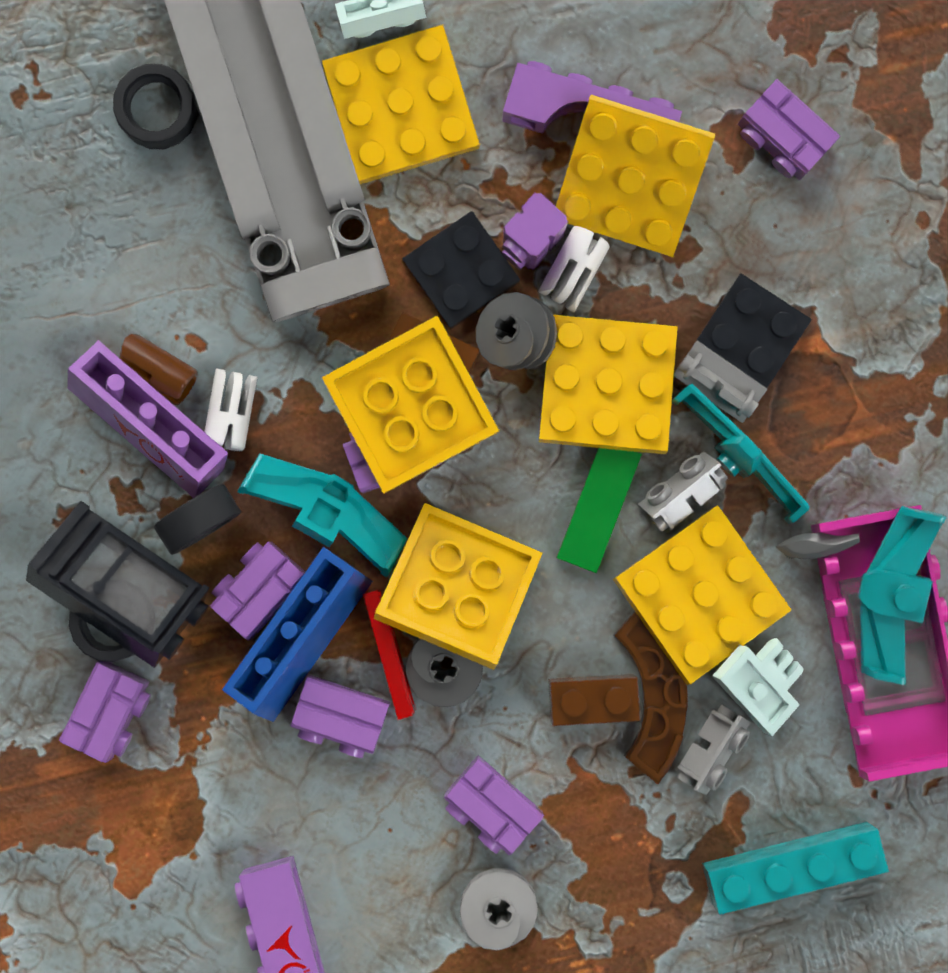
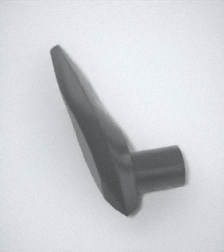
M805 533L784 540L776 548L790 559H816L848 549L859 543L860 537L859 534L836 536L826 533Z

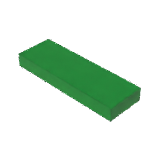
M597 449L557 554V559L597 573L642 456L641 453L614 449Z

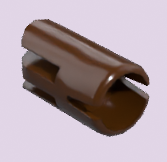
M138 334L128 335L122 343L119 358L173 405L178 406L185 400L196 382L198 371Z

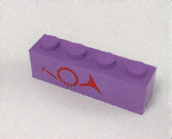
M99 340L68 368L67 388L193 498L200 495L224 470L228 452Z
M294 856L244 869L239 875L240 882L235 883V892L240 908L247 907L251 924L246 925L248 942L252 951H259L262 966L257 968V973H325Z

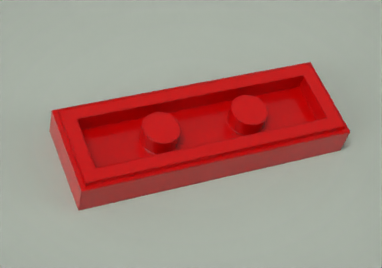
M379 589L365 593L363 596L397 719L400 720L413 716L417 709L406 676L394 627L373 619L384 594V591Z

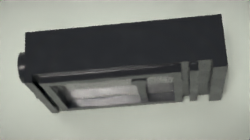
M82 501L79 502L28 563L26 581L154 668L163 656L170 660L184 641V638L180 636L182 631L188 624L195 627L209 608V605L204 603L210 587L205 584L202 586L91 511L90 506Z

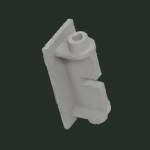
M698 340L674 372L676 378L686 385H695L712 403L741 423L752 415L758 406L759 400L767 391L766 387Z
M703 451L701 454L692 456L684 461L679 471L666 482L653 486L646 494V498L638 505L652 517V522L661 532L666 528L672 530L694 512L686 501L688 497L692 495L697 504L701 506L724 488L722 483L728 477L720 468L722 466L720 462Z
M722 704L717 711L712 710L698 734L711 743L709 748L705 750L693 742L677 767L681 770L677 778L689 786H692L694 781L697 780L698 782L694 790L704 795H707L710 789L714 791L720 786L727 774V768L724 767L733 752L737 754L742 750L750 735L747 728L751 722L740 715L733 722L732 719L736 713Z

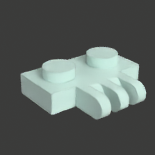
M777 638L768 641L757 655L748 647L739 645L712 675L762 732L770 736L777 732L800 705L787 690L804 670L797 661L792 662L793 656L788 650H782L783 645Z

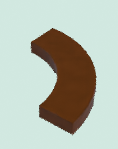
M633 611L614 634L627 649L636 664L642 681L644 696L641 724L632 745L624 756L656 784H659L671 767L683 739L688 708V691L686 683L639 616Z

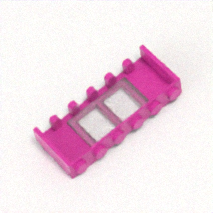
M921 505L908 506L910 508L922 510ZM900 508L811 525L812 533H826L836 536L859 534L860 537L859 543L841 552L817 558L859 777L869 782L948 767V639L944 624L948 622V607L945 599L939 597L936 580H940L941 577L940 566L937 557L931 555L930 549L916 574L917 576L930 578L933 581L923 623L905 620L906 685L877 680L861 672L859 587L862 575L868 571Z

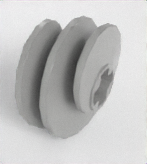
M492 868L480 872L467 884L461 897V921L470 939L482 948L502 950L513 946L526 938L535 925L538 912L535 892L522 875L510 869ZM501 900L506 901L508 913L499 912L496 917L492 916L489 904L498 905Z

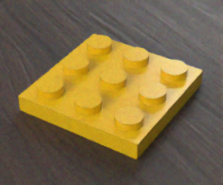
M443 24L322 60L344 137L360 184L480 149V143Z
M591 94L556 207L567 216V224L583 227L592 232L673 257L709 156L715 133Z
M553 315L557 327L555 348L545 364L539 442L666 454L669 444L678 326Z
M438 316L322 377L384 494L500 432Z
M424 503L373 619L494 670L543 553Z
M718 505L711 508L613 578L617 587L686 685H691L729 657L739 645L744 646L792 611Z

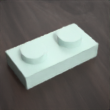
M348 0L335 4L344 39L367 37L377 30L392 26L406 27L413 24L416 20L426 18L422 0Z

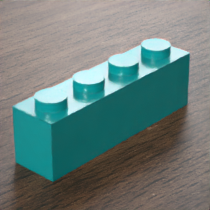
M868 822L702 863L711 902L719 915L889 872L879 830Z

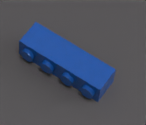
M323 547L222 690L252 714L274 722L373 581Z

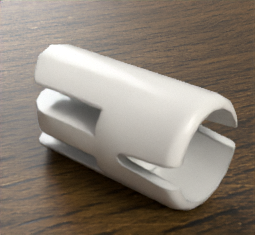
M579 226L573 227L538 291L544 296L552 291L551 299L558 304H562L567 299L565 307L573 313L576 311L610 247L608 242L602 237L596 241L592 239L594 232Z
M216 368L204 432L220 446H223L224 443V449L243 451L246 444L257 376L249 375L247 377L240 413L237 414L243 378L241 373L232 372L226 387L223 409L220 411L226 373L225 370Z

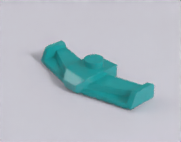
M688 385L672 399V403L675 406L682 401L721 439L714 448L720 454L716 459L722 467L733 477L739 473L743 478H746L753 473L788 512L784 518L788 524H793L809 510V504L758 446L695 385Z
M259 453L237 493L243 495L245 493L301 510L292 527L327 547L331 546L339 532L375 565L385 578L390 574L408 540L405 535L354 489L353 484L335 474L328 475Z
M901 506L868 571L862 575L858 598L860 599L861 672L871 678L906 685L905 620L923 623L933 581L930 578L917 576L916 574L947 518L944 514Z

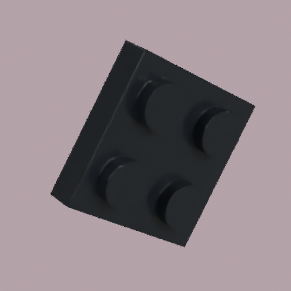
M470 211L402 258L450 330L520 283V278L473 211Z
M740 273L696 341L698 340L758 383L768 388L812 319Z

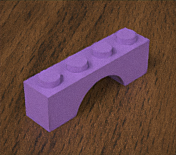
M529 61L527 65L517 63L502 117V122L543 133L557 118L568 113L585 112L591 94L677 122L680 120L682 111L673 109V103L661 98L652 97L649 101L633 97V92L627 88L615 85L609 86L608 89L592 85L593 81L586 76L570 73L568 77L552 73V68L548 65Z

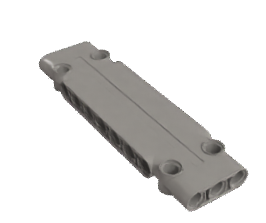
M164 0L237 226L243 240H246L250 259L255 267L272 322L291 319L389 286L390 283L363 203L365 201L301 1ZM349 219L359 220L364 225L363 234L356 240H348L341 236V226ZM268 245L279 246L282 250V257L279 263L274 266H264L260 262L261 251Z

